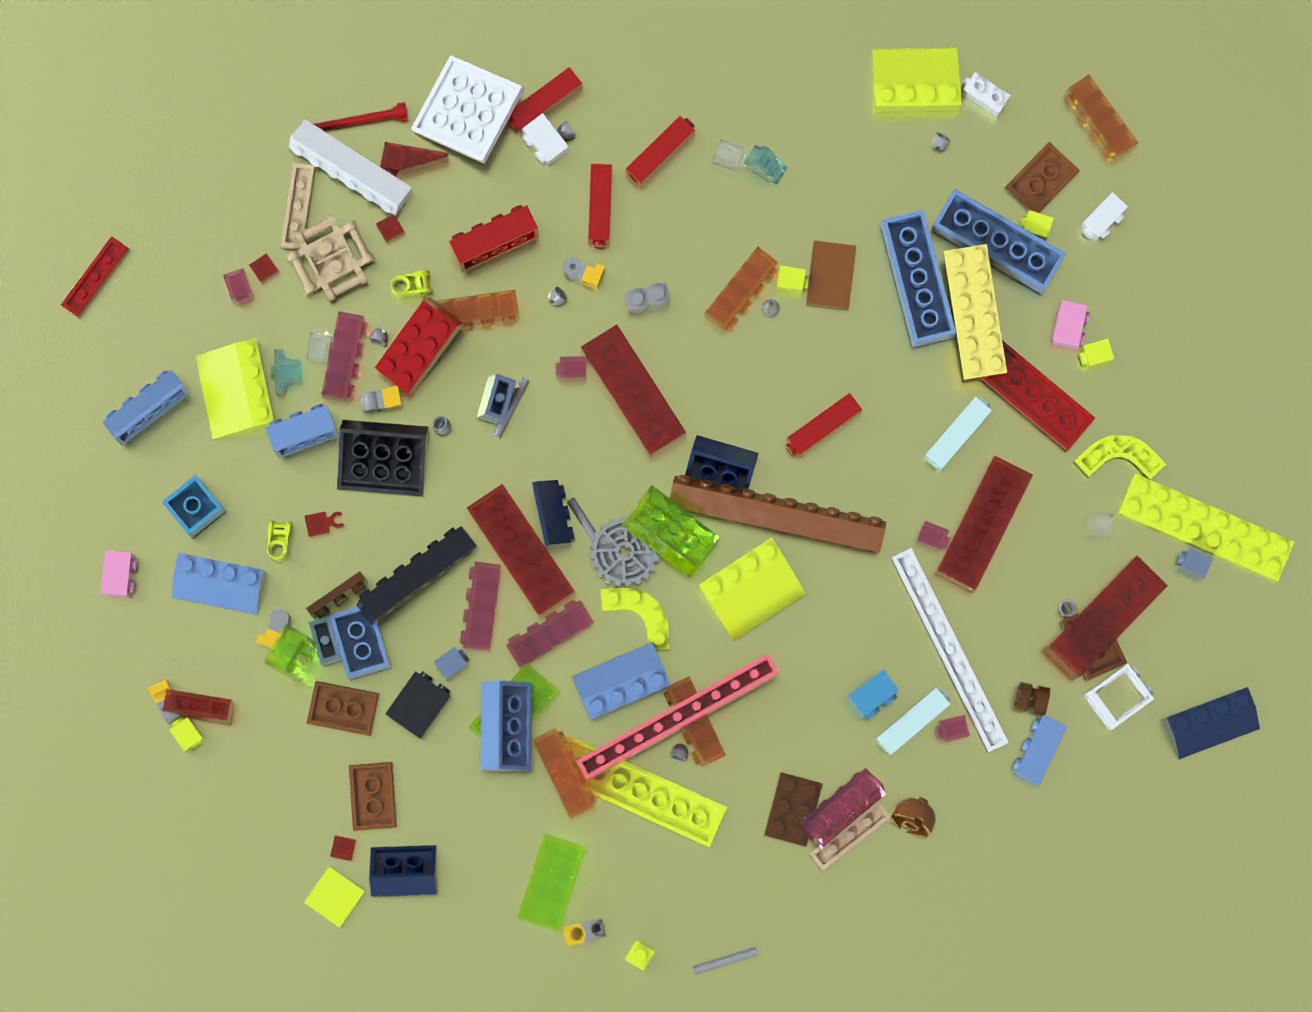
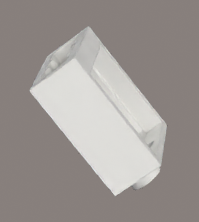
M1129 664L1083 695L1109 731L1154 700L1152 689L1147 683L1143 685L1139 679L1140 673L1134 666L1130 667ZM1122 674H1125L1143 700L1115 719L1096 693Z

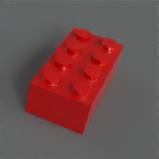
M522 205L515 206L510 210V213L504 216L498 214L492 217L491 222L487 224L479 223L471 227V231L465 234L459 232L451 237L452 240H449V244L461 272L539 237L537 224L528 205L524 207Z
M431 297L423 299L374 368L404 392L410 394L418 388L464 323Z

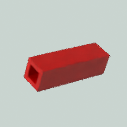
M568 67L515 106L509 117L510 119H508L509 124L514 130L519 129L523 133L522 128L542 113L546 116L583 89L582 82L573 70Z
M679 116L625 168V173L641 188L695 135L694 124L688 118L683 119Z
M591 164L588 244H592L593 247H605V244H610L612 164Z
M848 393L788 436L786 439L788 443L786 444L787 449L792 455L796 454L798 458L861 414L862 408L851 393Z

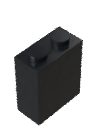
M415 671L385 714L422 740L452 697L448 694L450 690L440 683L436 686L430 682L432 680L431 676L423 671L420 674Z

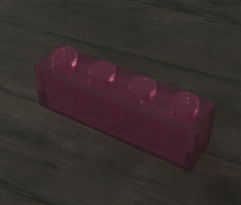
M338 311L321 392L322 397L325 399L348 403L349 397L353 398L355 385H352L353 377L358 376L359 364H356L357 358L362 356L364 344L361 343L362 335H366L368 323L365 322V318L362 315Z
M475 561L474 567L470 566L469 579H472V586L467 588L466 601H469V608L464 609L463 614L466 630L461 631L460 643L463 644L464 649L490 652L501 575V565Z
M574 599L564 605L565 609L563 611L550 613L545 617V622L540 625L536 622L526 628L527 633L522 636L518 633L508 639L509 643L506 647L520 669L594 624L581 600L576 602Z
M866 768L861 772H857L846 785L839 787L833 796L822 801L815 811L803 818L802 822H800L803 833L821 850L886 795L883 783Z

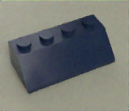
M1248 687L1163 719L1178 759L1260 729L1256 706Z

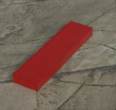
M111 236L61 303V306L80 318L130 249Z

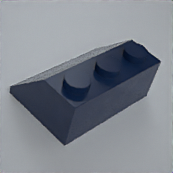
M696 435L685 475L698 481L705 479L717 485L729 484L735 489H749L759 453Z
M558 480L532 482L546 551L571 546V540L575 539L573 528L567 525L566 519L570 518L568 505L563 506L562 498L566 497L564 485H559Z
M436 845L371 847L369 869L371 897L437 895Z

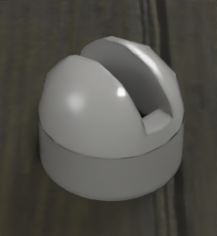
M567 121L558 127V133L563 140L571 139L576 135Z
M936 132L932 139V145L934 148L938 145V150L941 151L948 147L951 140L944 134Z
M555 287L550 291L548 300L552 299L554 301L552 305L558 306L567 300V296L561 288Z
M769 299L764 302L762 311L767 317H774L778 314L780 307L777 301ZM770 303H774L772 313L767 312Z
M376 328L372 331L369 340L374 344L384 346L386 345L388 334L386 330L382 331V328Z
M438 416L434 419L432 428L439 434H447L451 430V423L445 416Z
M1066 599L1060 603L1059 611L1063 616L1070 617L1076 613L1077 605L1073 600ZM1068 603L1073 612L1069 613L1064 604Z
M676 744L672 748L670 757L678 761H687L689 751L684 744Z

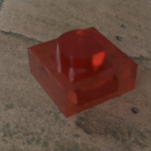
M393 214L376 223L386 244L405 234L397 217Z
M267 253L249 264L261 284L279 273Z
M335 835L330 857L352 861L357 840Z

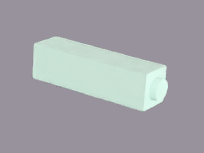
M975 396L924 458L941 471L991 413L990 404L985 399H978Z
M935 688L875 740L889 756L892 755L950 705L948 702L949 696L943 689L939 691Z

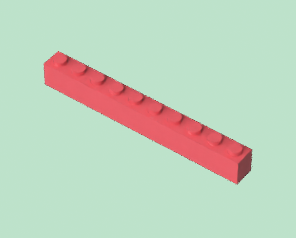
M766 654L581 757L576 762L586 780L590 781L775 678L780 673L770 655Z

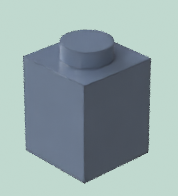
M1188 548L1179 555L1177 563L1180 564L1178 570L1202 580L1205 578L1213 558Z
M454 647L435 660L434 663L448 681L468 667L466 661L469 658L462 648L458 651Z

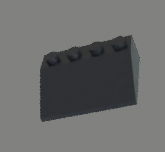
M342 420L339 429L337 489L423 496L429 427Z

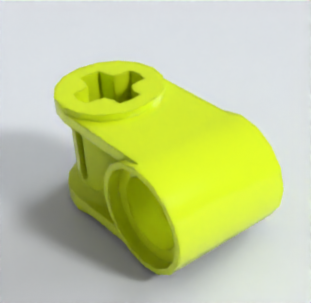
M423 270L394 277L391 282L393 295L397 298H405L433 293L428 277L430 271ZM403 282L407 287L404 291H397L395 285Z
M269 520L267 551L275 562H283L288 558L292 521L282 523ZM277 546L284 548L280 556L273 555V549Z

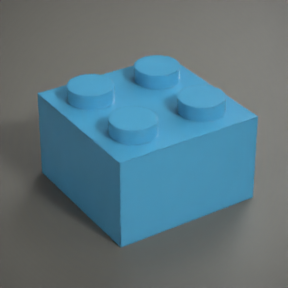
M194 475L162 501L191 538L226 511L197 475Z
M883 669L848 695L846 699L861 719L865 716L870 719L880 711L878 708L880 705L884 704L887 706L898 698L896 693L900 690Z

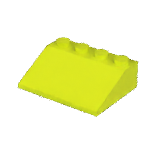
M957 48L872 50L874 112L959 111L961 107V83Z
M257 339L234 343L195 356L213 440L270 426L269 423L275 420Z
M772 538L699 584L700 591L733 641L739 639L806 595L787 560Z

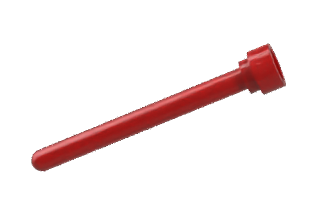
M405 102L397 103V106H393V109L314 123L313 125L321 130H328L392 117L404 120L408 119Z

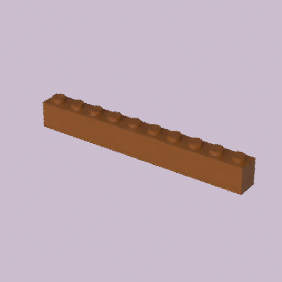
M687 475L674 477L668 507L879 553L886 529V521H882L881 518L876 516L868 518L861 516L857 512L845 513L834 507L822 508L811 502L806 504L799 503L793 498H776L775 495L770 493L762 495L755 493L751 489H735L729 484L717 485L705 479L700 481L694 480Z

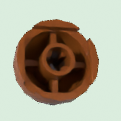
M916 797L903 799L899 802L890 819L899 829L901 826L910 829L906 833L916 837L927 838L928 835H931L935 826L936 815L926 799Z

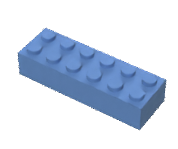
M954 189L931 229L961 248L987 244L990 265L1040 294H1043L1066 255L1065 252L957 189Z
M924 210L882 220L880 226L912 348L954 338L956 330Z

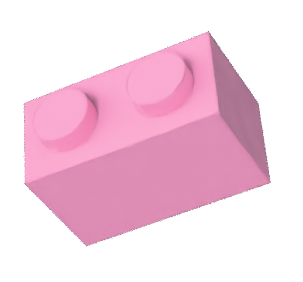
M1065 300L1060 302L1051 345L1077 350L1079 345L1084 344L1086 333L1082 332L1083 325H1087L1090 312H1086L1087 305Z
M105 550L101 584L102 595L130 598V593L134 592L135 580H132V572L136 571L137 558H134V554L131 552Z

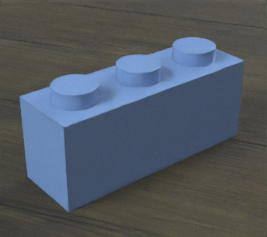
M1042 715L1040 719L1036 718L1031 727V730L1034 731L1031 739L1027 737L1022 746V749L1025 750L1022 758L1018 757L1012 768L1016 770L1014 775L1035 786H1039L1067 726L1045 715Z

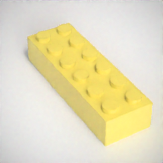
M987 244L944 251L964 380L1007 373Z

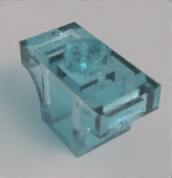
M754 145L744 161L753 173L762 176L774 185L778 184L787 169V166L777 155L764 145L762 147Z
M283 349L274 350V366H271V379H275V393L277 396L286 395L287 389L292 385L303 384L301 360L287 358Z

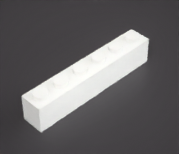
M306 119L290 137L289 148L296 155L303 156L312 165L325 170L332 178H337L345 183L349 189L361 193L365 199L375 202L385 212L396 216L409 199L412 187Z

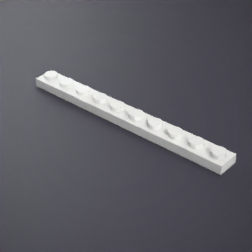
M912 548L892 557L891 559L988 753L1009 743Z

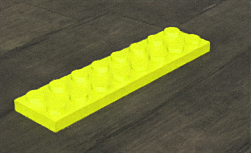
M1136 473L1131 480L1118 511V514L1275 582L1279 581L1294 545V541Z
M568 735L550 774L551 776L710 847L727 809L726 806L626 761L588 781L576 760L598 748Z

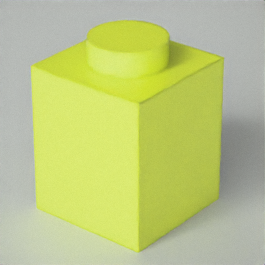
M1029 210L1026 216L1022 215L1019 226L1046 241L1054 218Z
M780 265L776 290L802 294L803 288L807 289L809 276H805L806 269Z
M1108 338L1084 345L1079 353L1082 365H1086L1087 369L1111 363L1114 360Z
M181 717L172 723L173 728L170 729V732L185 752L190 751L205 740L190 718L184 719Z
M636 940L625 960L644 971L655 951Z

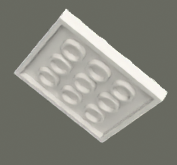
M450 55L411 130L418 135L485 164L524 88L521 85Z

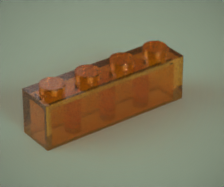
M1089 74L1068 88L1066 100L1070 106L1076 107L1080 120L1084 124L1089 125L1093 138L1102 143L1104 146L1103 151L1109 159L1112 158L1116 162L1136 148L1138 141Z
M757 246L705 311L704 317L724 332L727 328L732 329L739 320L736 318L741 311L745 313L752 304L750 299L754 294L758 296L765 288L763 283L766 279L769 278L771 280L778 271L776 268L778 261Z
M515 289L436 301L464 323L460 330L471 329L473 325L481 324L482 327L492 326L494 322L498 321L508 324L515 322V319H519Z
M690 676L666 687L667 692L663 694L668 705L673 704L675 706L695 695L697 691ZM708 715L684 728L685 732L682 735L686 744L691 743L694 749L691 755L696 765L700 763L701 767H704L726 757Z
M554 728L532 739L570 819L593 809V803L596 800L592 791H586L583 785L587 781L582 771L577 772L574 766L576 758L572 750L567 752L564 746L567 740L563 732H558Z

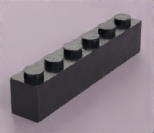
M462 526L456 530L454 527L444 534L445 538L441 541L434 540L427 546L428 550L423 554L421 552L416 553L410 558L411 562L408 565L404 566L401 564L393 571L394 575L390 578L383 577L376 583V588L372 591L367 589L358 596L360 599L356 606L371 625L377 623L475 551L477 545Z

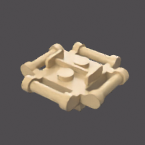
M330 214L326 216L327 219L302 232H295L294 235L301 249L290 253L286 257L289 262L293 263L305 286L303 289L306 294L322 287L328 300L332 301L340 293L360 283L368 282L360 267L368 264L375 258L372 253H369L357 230L358 225L355 221L339 228L334 216ZM330 226L332 227L334 232L309 245L306 244L305 239ZM348 232L362 256L359 260H356L343 236ZM304 255L318 279L315 283H312L300 260V257ZM354 271L357 274V276L333 287L332 289H330V287L328 286L329 284L353 273Z

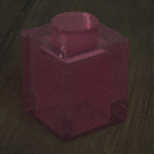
M243 268L223 275L233 303L242 304L249 301V297L254 296Z
M586 356L560 357V363H556V376H560V381H586Z
M925 521L916 543L940 553L942 548H947L951 537L947 536L949 533L948 529Z
M965 715L938 721L939 726H935L937 737L942 739L943 743L970 736Z

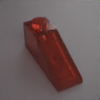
M385 142L380 167L396 177L397 174L404 175L449 162V155L446 152Z
M166 689L162 711L230 726L234 704L231 699Z

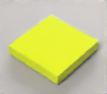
M329 866L304 903L340 928L366 891Z

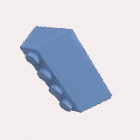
M172 369L160 373L157 376V381L151 385L148 383L139 390L140 394L135 398L129 397L122 403L123 407L118 411L113 410L105 416L106 420L103 421V424L120 445L124 444L190 393Z
M178 553L173 575L172 598L257 615L266 572L262 569Z
M652 642L572 676L590 719H594L671 686Z
M512 681L482 682L481 770L531 771L532 683Z

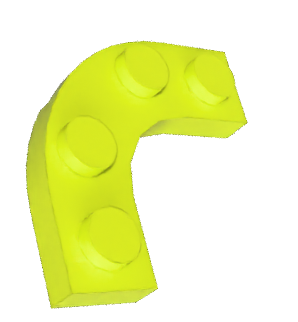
M1112 435L1098 440L1074 461L1088 477L1112 458L1128 459L1148 479L1155 476L1166 465L1146 443L1131 436Z
M634 588L601 589L602 612L617 610L635 612L645 622L648 643L652 642L656 651L670 650L668 621L664 610L652 596Z

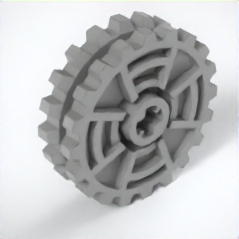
M620 516L619 521H615L612 518L607 526L605 524L600 526V532L594 533L593 536L596 540L590 543V548L593 551L589 555L590 559H594V562H592L593 569H598L597 576L599 578L605 577V583L610 584L614 582L617 588L621 584H624L625 588H630V585L633 583L636 586L640 585L642 579L647 581L650 577L649 572H655L656 566L654 563L659 562L660 557L656 554L660 552V546L655 544L658 542L657 536L651 535L653 529L651 527L645 528V522L642 520L637 523L635 522V517L625 520L624 516ZM622 547L626 550L630 549L631 552H628V557L619 554Z

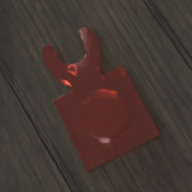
M326 511L305 515L308 537L330 534L329 527L343 528L344 523H335V518L342 516V512H334L330 517H327Z

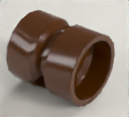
M1020 682L1014 709L1025 712L1031 709L1035 714L1045 715L1050 698V688L1039 685L1033 688L1032 684Z

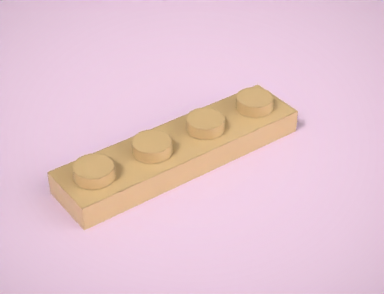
M293 163L280 244L281 248L301 249L294 233L297 231L302 232L306 229L315 166Z
M877 800L810 852L809 855L823 871L890 819L891 816Z

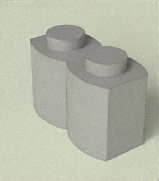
M655 283L646 289L636 288L628 291L625 294L628 313L641 314L649 308L660 309L670 303L667 284Z

